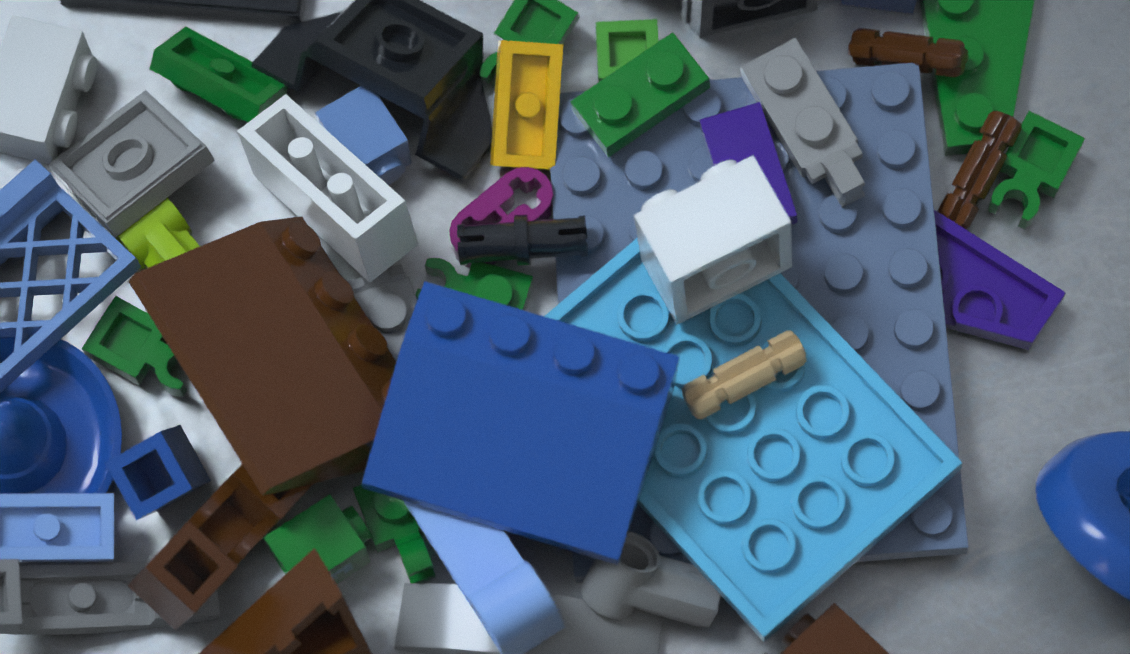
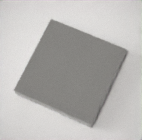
M145 90L55 158L48 166L56 178L116 238L213 163L215 159L201 140Z

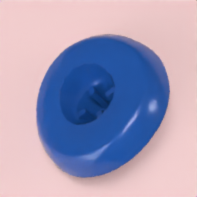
M15 337L0 338V363L14 352ZM60 339L0 393V494L108 493L114 479L107 469L105 462L121 453V419L115 396L106 378L92 360L65 340Z
M1115 431L1086 436L1065 446L1042 467L1036 480L1037 502L1051 531L1064 548L1093 576L1130 600V431Z

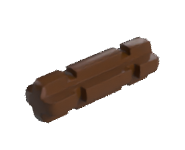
M858 28L853 31L851 42L848 44V54L852 56L853 62L858 65L878 66L880 61L883 62V65L914 63L919 65L920 73L929 74L934 68L936 69V75L948 77L961 76L964 73L969 56L968 50L965 49V45L961 40L939 38L936 43H933V37L891 31H886L882 37L880 36V30Z
M992 111L988 115L980 130V133L983 135L981 141H974L951 184L955 187L953 194H946L937 212L964 229L971 226L979 211V208L975 206L977 201L985 200L1007 158V155L1004 153L1006 147H1013L1022 130V124L1018 120L1001 111Z

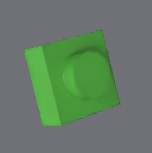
M657 19L596 22L598 82L659 42Z

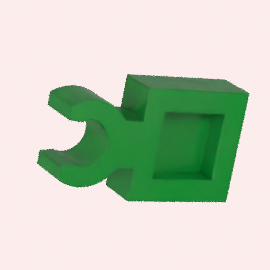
M514 0L493 34L497 40L564 44L580 17L577 11L558 0ZM497 52L488 56L481 66L480 77L488 84L496 73Z
M1028 111L1022 122V130L1013 147L1009 146L1005 153L1007 158L1000 169V172L1012 177V179L1004 180L995 188L989 203V212L996 215L1003 201L1017 199L1025 208L1018 226L1024 230L1033 223L1040 206V197L1037 191L1055 198L1085 138Z
M428 258L425 263L426 274L442 278L446 282L444 285L446 288L526 311L534 285L533 276L478 262L471 263L468 276L457 274L455 268L444 259ZM418 288L415 294L417 300L421 289Z
M115 296L83 345L82 350L84 354L139 386L150 370L156 374L166 392L174 396L184 397L187 392L185 384L178 378L171 376L172 368L179 362L166 344L165 339L150 315Z

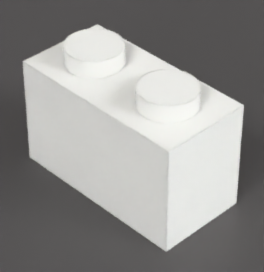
M14 14L11 15L0 46V153L32 161L36 159L40 163L50 164L60 155L62 147H70L77 130L78 114L75 108L81 91L88 92L90 90L97 68L96 57L92 55L83 31Z

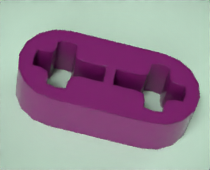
M530 167L515 168L506 173L462 209L452 220L449 229L452 253L457 261H459L457 242H460V238L457 237L458 224L477 225L491 224L495 221L497 223L514 222L515 215H528L529 221L548 220L553 210V190L547 176L538 169ZM519 188L522 192L528 194L534 189L537 190V207L531 209L528 205L521 204L510 214H506L515 204L513 191ZM499 261L483 262V263H487V264L494 265V264H496V263L499 262ZM468 263V265H464V266L470 268L471 263Z

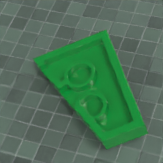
M919 0L925 36L933 37V43H936L939 38L961 40L969 54L964 73L961 76L948 77L936 75V69L934 68L931 72L944 156L968 154L974 141H981L983 135L980 133V130L992 111H1001L1014 117L1034 0Z

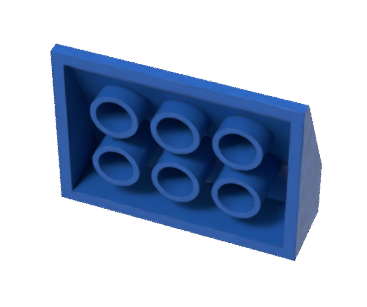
M424 281L402 341L363 476L362 488L618 565L674 391L680 356Z

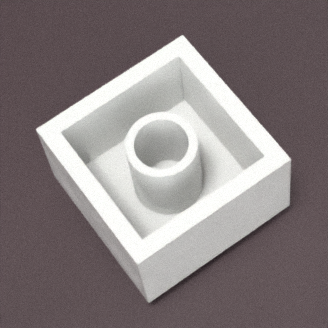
M754 156L739 163H736L734 160L721 162L707 170L702 175L701 182L679 193L673 189L663 191L645 202L641 208L642 211L634 215L641 261L676 325L792 267L791 221Z

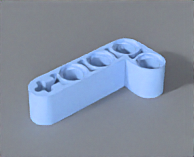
M403 500L501 654H525L565 628L561 615L548 591L527 561H523L503 530Z

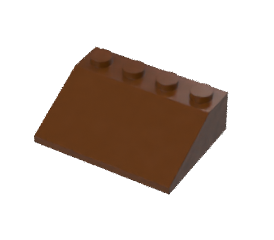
M302 216L255 223L139 271L131 277L128 282L262 496L365 471L397 361L389 351L384 336L373 326L354 297L352 287L339 274L322 248L317 233L307 225Z

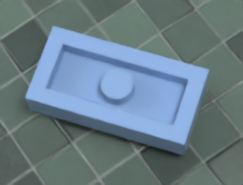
M114 493L0 494V560L19 559V562H113Z

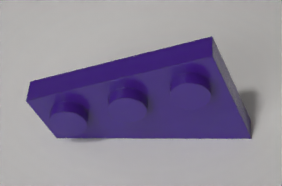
M934 210L946 328L1029 350L1063 301L1066 292Z

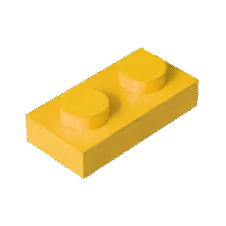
M498 40L490 165L519 168L530 167L535 169H550L555 166L563 44Z

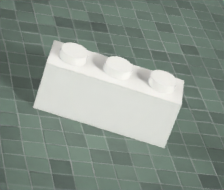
M285 94L237 131L253 175L298 217L302 216L307 225L367 281L372 282L418 245L405 200L288 95Z

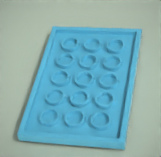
M636 238L544 316L680 356L674 391L638 505L763 642H766L962 469L963 462L781 273L676 325L641 261L638 238ZM784 331H793L799 338L806 352V362L803 366L786 375L781 371L777 372L775 381L732 404H729L727 400L721 402V409L704 419H696L690 412L682 395V388L685 384L702 375L709 379L714 375L713 369L758 345L762 350L767 348L769 345L768 340Z

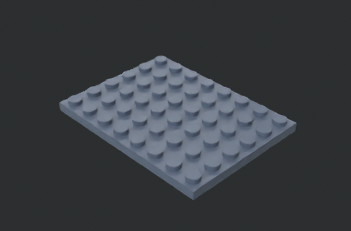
M902 63L816 71L858 139V146L863 153V158L857 160L854 164L865 182V186L862 187L865 195L842 208L824 178L814 184L810 182L807 176L802 178L766 119L796 209L798 223L791 225L792 267L781 272V274L959 458L919 65ZM742 77L710 80V89L610 157H607L572 111L570 101L585 91L560 93L555 166L550 168L553 190V219L577 218L578 216L585 215L588 257H581V255L555 257L558 304L637 238L634 215L642 211L641 208L645 202L663 191L673 189L679 193L701 182L702 175L713 166L700 129L699 120L757 103ZM961 470L857 562L967 554L968 538ZM637 504L629 531L641 535L650 541L658 550L660 556L693 565ZM573 552V569L576 583L583 582L595 558Z

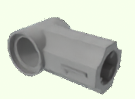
M631 531L628 532L618 565L595 558L580 589L582 598L587 605L598 614L608 618H628L636 609L697 627H709L718 612L721 596L694 565L660 556L658 550L650 541Z

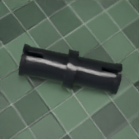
M515 215L514 222L477 225L458 224L457 237L460 238V242H457L460 265L517 260L518 266L531 265L532 259L580 255L581 257H588L585 215L578 216L577 218L529 221L528 215Z

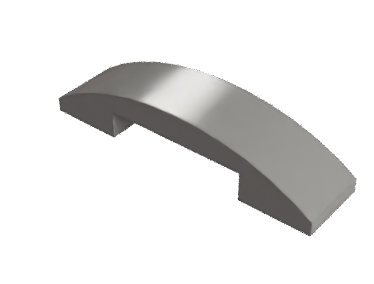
M150 554L144 562L19 566V559L0 560V634H89L169 627L170 625L127 586L156 554ZM218 589L184 624L218 619L220 616Z
M404 583L394 645L395 650L423 654H501L457 584ZM549 594L561 615L565 628L525 653L659 654L663 617L635 610L628 618H608L590 608L584 599Z

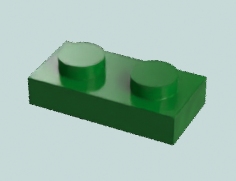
M187 26L154 49L149 70L170 80L175 87L186 92H192L222 108L232 118L250 122L283 97L288 90V86L252 68V61Z
M672 32L570 102L574 114L607 157H610L710 89V79Z

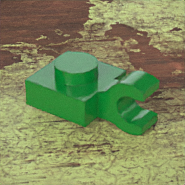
M362 484L354 487V495L367 528L372 535L377 553L396 546L410 583H422L435 578L436 575L433 570L432 561L421 537L424 533L403 500L364 489Z

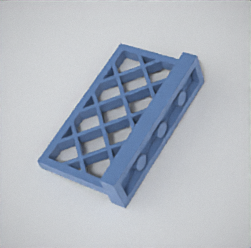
M36 159L0 189V265L8 258L25 257L22 281L0 283V298L20 297L17 322L0 323V338L15 337L14 352L0 363V393L141 268L136 257L57 184L51 173ZM64 211L72 218L70 239L40 241L41 229L59 213ZM84 230L92 238H83ZM108 252L116 260L99 277L79 278L81 253ZM68 254L65 279L36 280L38 256ZM64 294L62 310L52 319L31 321L34 296Z

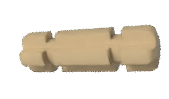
M784 331L769 339L767 348L762 350L758 345L713 369L714 375L709 379L702 375L685 384L682 388V395L690 412L696 419H704L721 409V402L727 400L729 404H732L775 381L777 372L781 371L786 375L803 366L806 362V352L794 332Z

